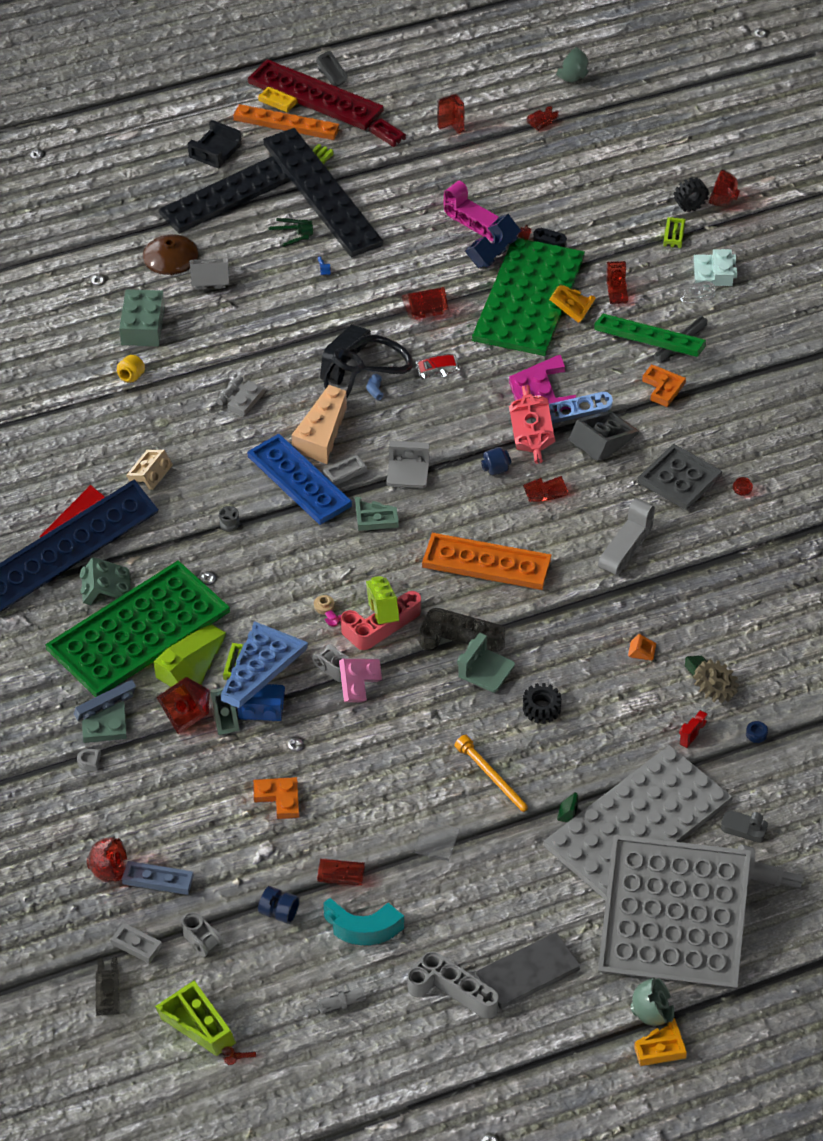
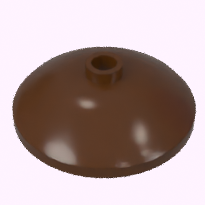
M176 234L163 235L153 239L146 245L143 251L145 265L153 272L163 275H176L186 272L190 269V260H198L199 257L196 244L189 238Z

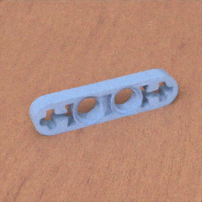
M599 392L549 404L552 424L608 411L612 407V396L608 392ZM602 398H604L605 401H607L606 405H603V403L601 402ZM593 400H595L596 408H593ZM582 402H588L590 408L582 410L579 405ZM564 406L571 409V412L567 415L560 412V409ZM554 409H557V417H555Z

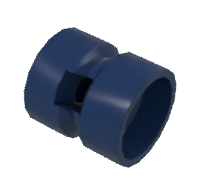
M268 886L259 901L258 912L271 918L275 915L276 920L290 924L298 911L300 898L288 892L283 894L282 890Z

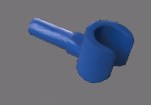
M319 256L317 259L320 264V274L331 275L330 264H325L322 257Z

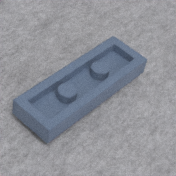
M130 680L75 707V718L77 721L83 718L85 720L95 715V712L115 705L114 703L119 700L126 701L133 697L136 689L133 680Z
M128 861L122 877V884L188 895L194 874L193 871Z

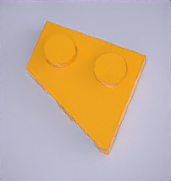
M560 284L549 300L579 323L596 297L592 295L589 297L583 296L581 291L572 290Z
M675 1018L673 1021L668 1022V1025L661 1030L656 1028L648 1036L634 1042V1049L640 1066L686 1059L687 1057Z

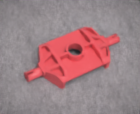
M526 385L527 390L525 386L522 387V398L513 401L509 406L515 445L517 450L533 452L534 462L538 463L539 458V462L542 463L541 451L556 442L548 399L543 396H532L530 386ZM529 418H536V421L532 424L526 422Z

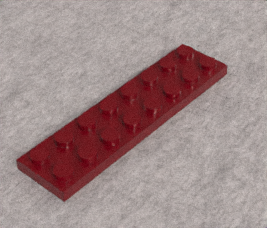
M268 59L248 77V84L263 90L270 87L297 98V103L362 130H366L384 112V105Z

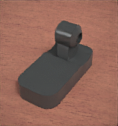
M327 51L318 56L316 60L320 73H324L331 85L338 87L345 83L348 76L333 53Z
M729 810L723 816L721 830L734 836L761 843L766 835L768 822L763 820V815L758 812H754L749 816Z

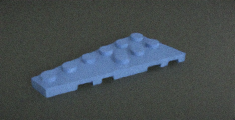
M254 621L252 630L248 634V639L244 643L236 660V665L231 671L230 679L227 680L221 693V701L240 708L307 650L308 642Z

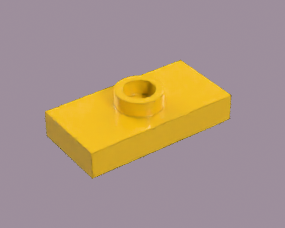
M267 87L258 96V101L287 113L297 104V98Z

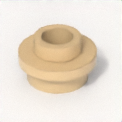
M328 595L318 596L314 600V608L322 615H325L327 611L333 610L335 606L334 599Z

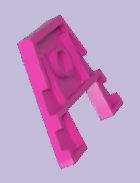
M561 355L509 376V384L515 400L522 398V387L525 386L527 390L526 385L530 386L532 396H543L548 399L549 404L576 398V395L555 398L547 375L565 372V365ZM564 406L560 409V412H562L563 409H571L567 406Z

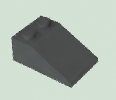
M609 410L578 419L568 440L573 442L578 449L587 452L592 459L599 461L614 454L638 435L639 430Z

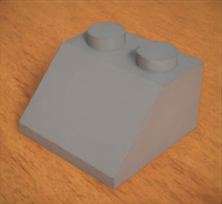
M227 258L190 260L191 286H195V289H207V286L214 285V288H225V285H229Z

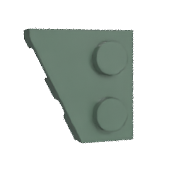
M355 497L358 531L399 528L397 507L382 505L375 501H372V504L361 501V497Z
M124 701L82 721L84 743L127 739Z

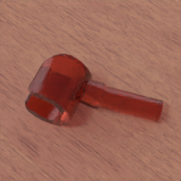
M232 1047L222 1049L223 1055L229 1056L223 1057L227 1065H233L237 1059L256 1057V1051L240 1053L235 1052Z

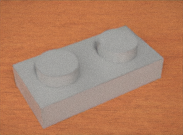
M125 923L120 926L110 939L111 945L149 964L162 948L161 941Z

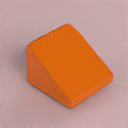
M638 634L630 642L628 656L652 661L657 643Z

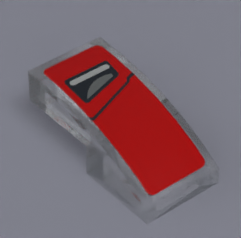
M455 354L436 355L416 361L418 373L422 380L439 372L444 377L460 370Z

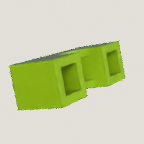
M376 576L366 581L368 603L371 610H375V618L378 624L399 621L397 597L387 578Z

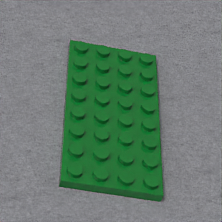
M521 238L510 244L472 334V341L546 356L563 310L549 299L560 284L572 289L583 262L585 251Z
M177 560L46 643L45 646L46 650L94 697H97L153 663L167 648L230 613V607Z

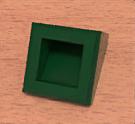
M687 656L685 658V667L694 676L696 668L703 661L707 662V660L703 656Z
M574 792L561 803L557 816L558 821L568 823L575 817L578 807V793Z

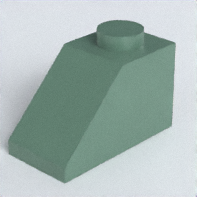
M224 687L208 690L218 735L240 731L235 707L221 701V693Z

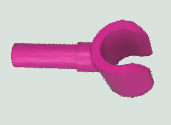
M332 610L325 613L327 618L324 620L329 626L334 627L341 621V615L337 616Z

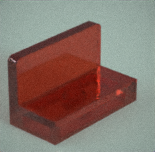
M457 94L437 100V127L439 129L452 126L457 133L464 132V103Z

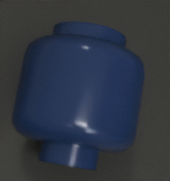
M501 447L484 452V460L480 461L483 471H488L492 476L507 472L509 465L512 464L508 451L503 450Z

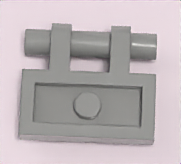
M238 375L228 383L226 389L219 393L216 402L219 405H223L224 402L228 403L229 411L245 417L264 395L265 387L251 381H247L243 385L241 384L243 378Z

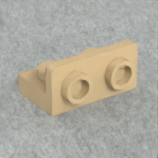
M146 450L126 476L129 481L135 479V481L145 482L148 489L153 490L173 464L165 450Z

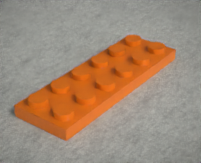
M432 532L422 561V568L543 590L552 554Z

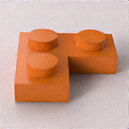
M651 364L642 376V382L656 387L651 394V401L668 407L685 385L686 378Z
M297 777L253 780L254 803L276 801L277 819L299 818Z

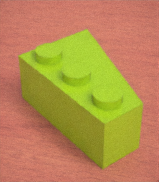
M195 980L155 1006L163 1021L215 1056L220 1055L236 1044L231 1030Z

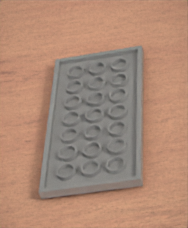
M668 745L545 839L543 846L606 900L613 834L681 842L730 804L732 796Z

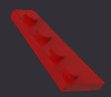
M90 484L40 535V538L102 500L105 496Z

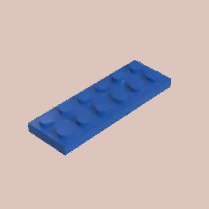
M280 434L247 451L248 458L319 525L352 507V501Z

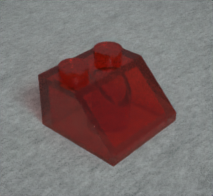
M445 287L401 295L408 316H414L415 320L426 318L425 314L432 313L433 316L444 314L443 310L449 309Z

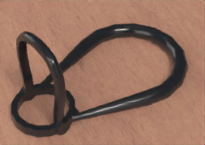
M365 335L346 349H336L332 356L333 361L324 375L325 389L328 387L329 375L335 365L352 372L346 390V398H348L352 391L355 377L361 370L405 374L411 371L414 362L410 353L399 343L379 335ZM368 342L384 344L401 354L406 364L402 367L365 366L363 360L357 354L351 352V350ZM341 355L354 359L358 365L350 366L340 360Z

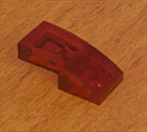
M562 476L546 482L539 478L523 485L529 502L548 501L569 495Z

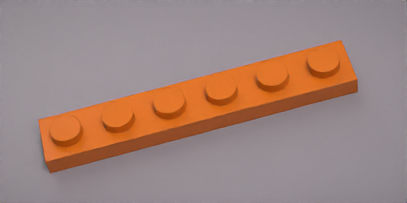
M241 104L238 105L233 115L234 121L284 131L295 128L300 134L334 140L339 131L338 123Z

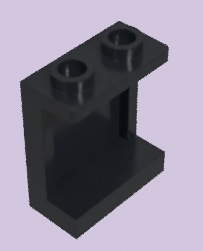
M211 120L209 122V131L198 142L191 139L187 143L188 155L192 159L219 169L242 145L241 131Z

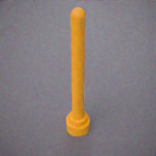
M466 734L459 737L454 747L460 753L468 754L522 812L527 811L528 805L474 749L473 740Z

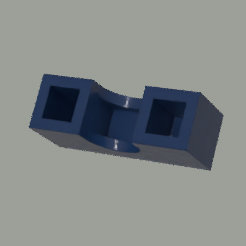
M509 214L498 217L488 227L493 236L492 243L485 236L476 239L465 250L477 268L492 265L495 262L494 258L506 251L505 247L518 239L517 235L522 230Z

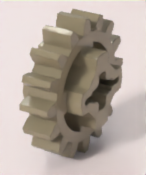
M711 659L708 662L703 661L696 668L693 678L697 681L694 685L700 686L699 693L704 692L706 699L710 696L713 702H716L717 699L720 703H723L725 700L729 702L738 692L736 689L739 687V684L735 682L738 678L731 675L733 670H727V665L721 666L718 660L715 663Z

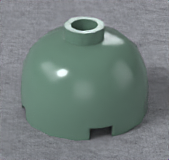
M578 47L573 48L562 62L563 69L559 68L556 76L571 83L576 82L580 78L584 79L589 72L587 70L589 64L588 57Z
M654 977L640 983L635 988L632 996V1013L650 1026L662 1025L673 1021L674 1005L669 1006L667 1000L671 998V995L661 979H655Z

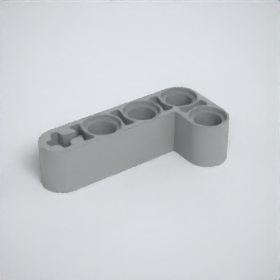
M638 498L633 499L628 511V520L602 553L598 562L599 568L615 575L620 574L653 527L654 505Z
M428 952L423 955L408 972V992L411 996L423 997L433 986H436L483 1018H493L498 1013L497 992L437 952Z

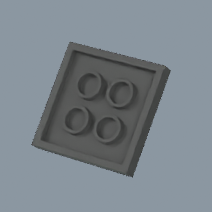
M672 444L638 477V483L687 510L722 476V471L676 444Z

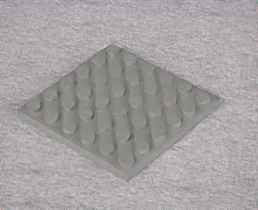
M613 834L598 972L643 978L655 977V979L659 978L667 981L737 989L751 851Z

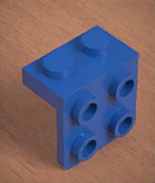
M277 684L265 685L238 708V718L244 720L282 721L285 686Z

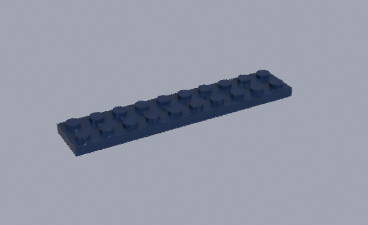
M135 479L0 563V613L157 514L158 508Z

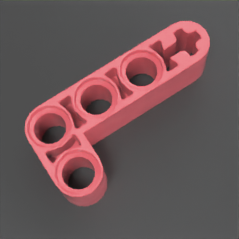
M408 591L397 598L399 621L378 624L375 613L364 619L356 611H345L341 615V632L355 647L360 650H368L421 614V595L416 591Z

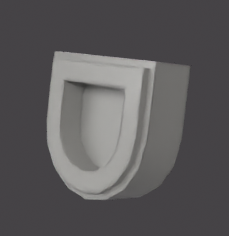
M84 749L80 751L77 755L79 768L97 772L101 750Z

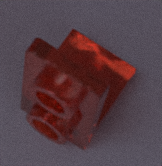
M626 261L607 262L606 283L610 304L628 303L629 299L625 281Z

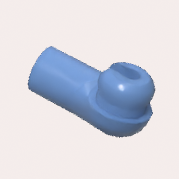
M373 374L372 378L368 380L366 389L379 401L384 396L379 390L382 377L379 374Z

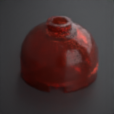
M721 170L708 203L718 207H726L732 203L733 199L737 200L741 192L738 189L739 183L737 178L730 172Z
M115 836L98 840L91 847L87 857L88 869L91 870L98 880L103 882L122 881L126 868H123L124 860H127L125 846L121 839H115Z

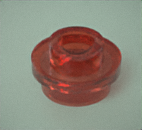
M525 224L524 227H520L522 231L517 237L528 240L532 228Z
M740 477L733 483V491L738 495L746 496L753 490L751 481L746 477Z

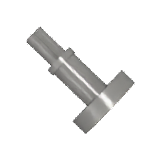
M741 844L737 848L751 851L748 885L752 879L772 884L776 887L782 884L801 888L804 879L802 878L803 875L783 871V867L780 866L775 867L755 862V849L753 847Z

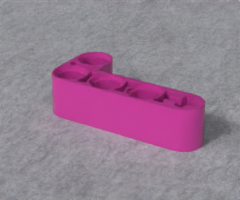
M462 181L455 182L444 191L445 213L450 218L483 237L486 236L487 239L493 242V236L488 227L499 216L468 199L467 186Z

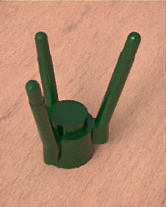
M276 218V221L296 223L297 225L268 227L269 230L297 229V234L301 235V237L283 243V247L302 240H309V236L313 235V224L308 219Z

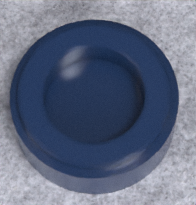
M753 721L747 725L746 737L750 741L760 743L766 740L768 727L763 722Z

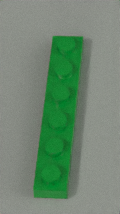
M604 313L594 324L596 331L698 357L706 347V340Z

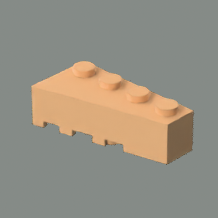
M328 385L293 432L292 446L303 456L328 464L334 440L337 438L338 429L347 408L345 390Z

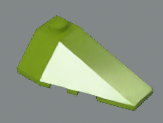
M211 624L167 648L154 661L156 678L189 697L202 685L204 676L212 665L211 661L214 655L218 653L226 637V632Z

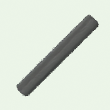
M700 316L680 333L689 336L696 335L707 326V318ZM661 348L654 354V360L661 363L675 351Z

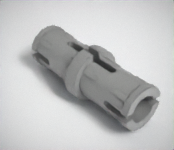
M359 986L352 990L337 991L334 995L317 999V1003H319L317 1005L320 1013L323 1014L338 1008L345 1009L348 1005L365 1001L366 995L363 987Z

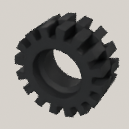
M690 177L689 181L685 179V183H679L680 187L675 188L677 192H674V199L683 211H696L697 207L699 209L702 208L701 204H706L705 200L709 199L708 195L710 194L700 178L695 177L693 179V177Z
M537 683L535 688L531 685L529 690L526 689L523 695L524 715L528 716L530 721L534 718V723H538L539 720H542V724H546V720L549 723L553 722V718L556 720L558 714L560 715L561 693H558L557 688L553 689V685L550 684L546 687V683H542V686H539V683ZM544 700L549 702L550 704L547 706H538L534 704V702Z

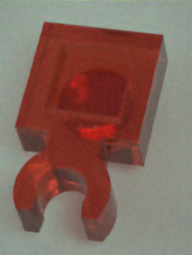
M548 106L544 112L538 110L527 116L526 122L539 131L550 125L552 120L557 119L559 111L552 112V106Z

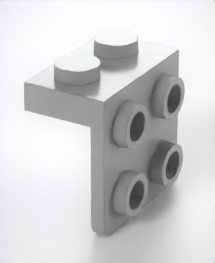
M390 441L387 485L425 488L430 460V443Z

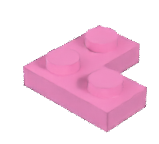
M343 658L339 660L344 702L366 701L365 682H379L382 680L380 659Z

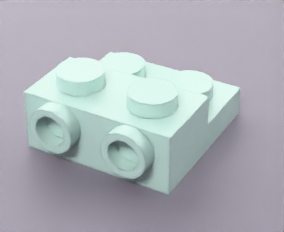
M713 249L712 255H694L695 286H733V278H737V267H733L736 265V254H732V249Z

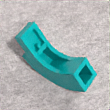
M331 898L323 903L324 918L328 923L333 924V935L347 943L364 946L380 944L395 937L405 928L404 915L390 903L385 904L377 912L368 916L352 915Z

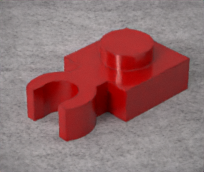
M700 710L695 718L692 717L687 724L684 723L679 731V735H681L680 745L685 748L689 747L699 735V730L706 725L707 720L705 718L708 716L707 713Z

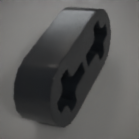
M537 228L533 232V241L566 248L567 237L563 233L546 228Z

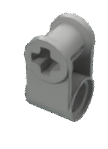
M328 644L325 646V650L312 657L313 662L318 669L327 673L335 681L342 682L339 660L350 658L339 651L334 645Z
M191 912L183 917V936L202 957L207 956L208 951L216 945L220 946L223 944V939L218 931L211 927L200 914Z

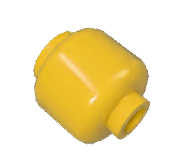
M128 355L118 363L116 368L117 374L127 383L136 382L144 374L145 364L140 357Z

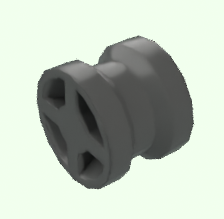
M226 506L219 511V523L222 530L231 532L238 529L240 520L237 508Z

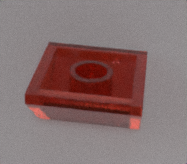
M185 677L156 697L177 734L182 733L209 714L210 690L188 677Z

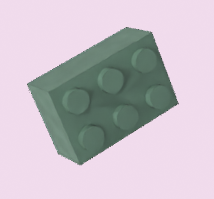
M125 290L119 327L121 345L159 346L165 310L163 290Z

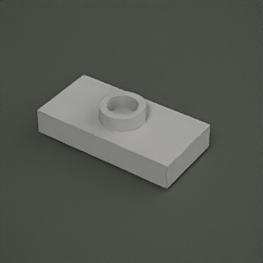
M358 455L323 469V475L335 486L367 472V466Z

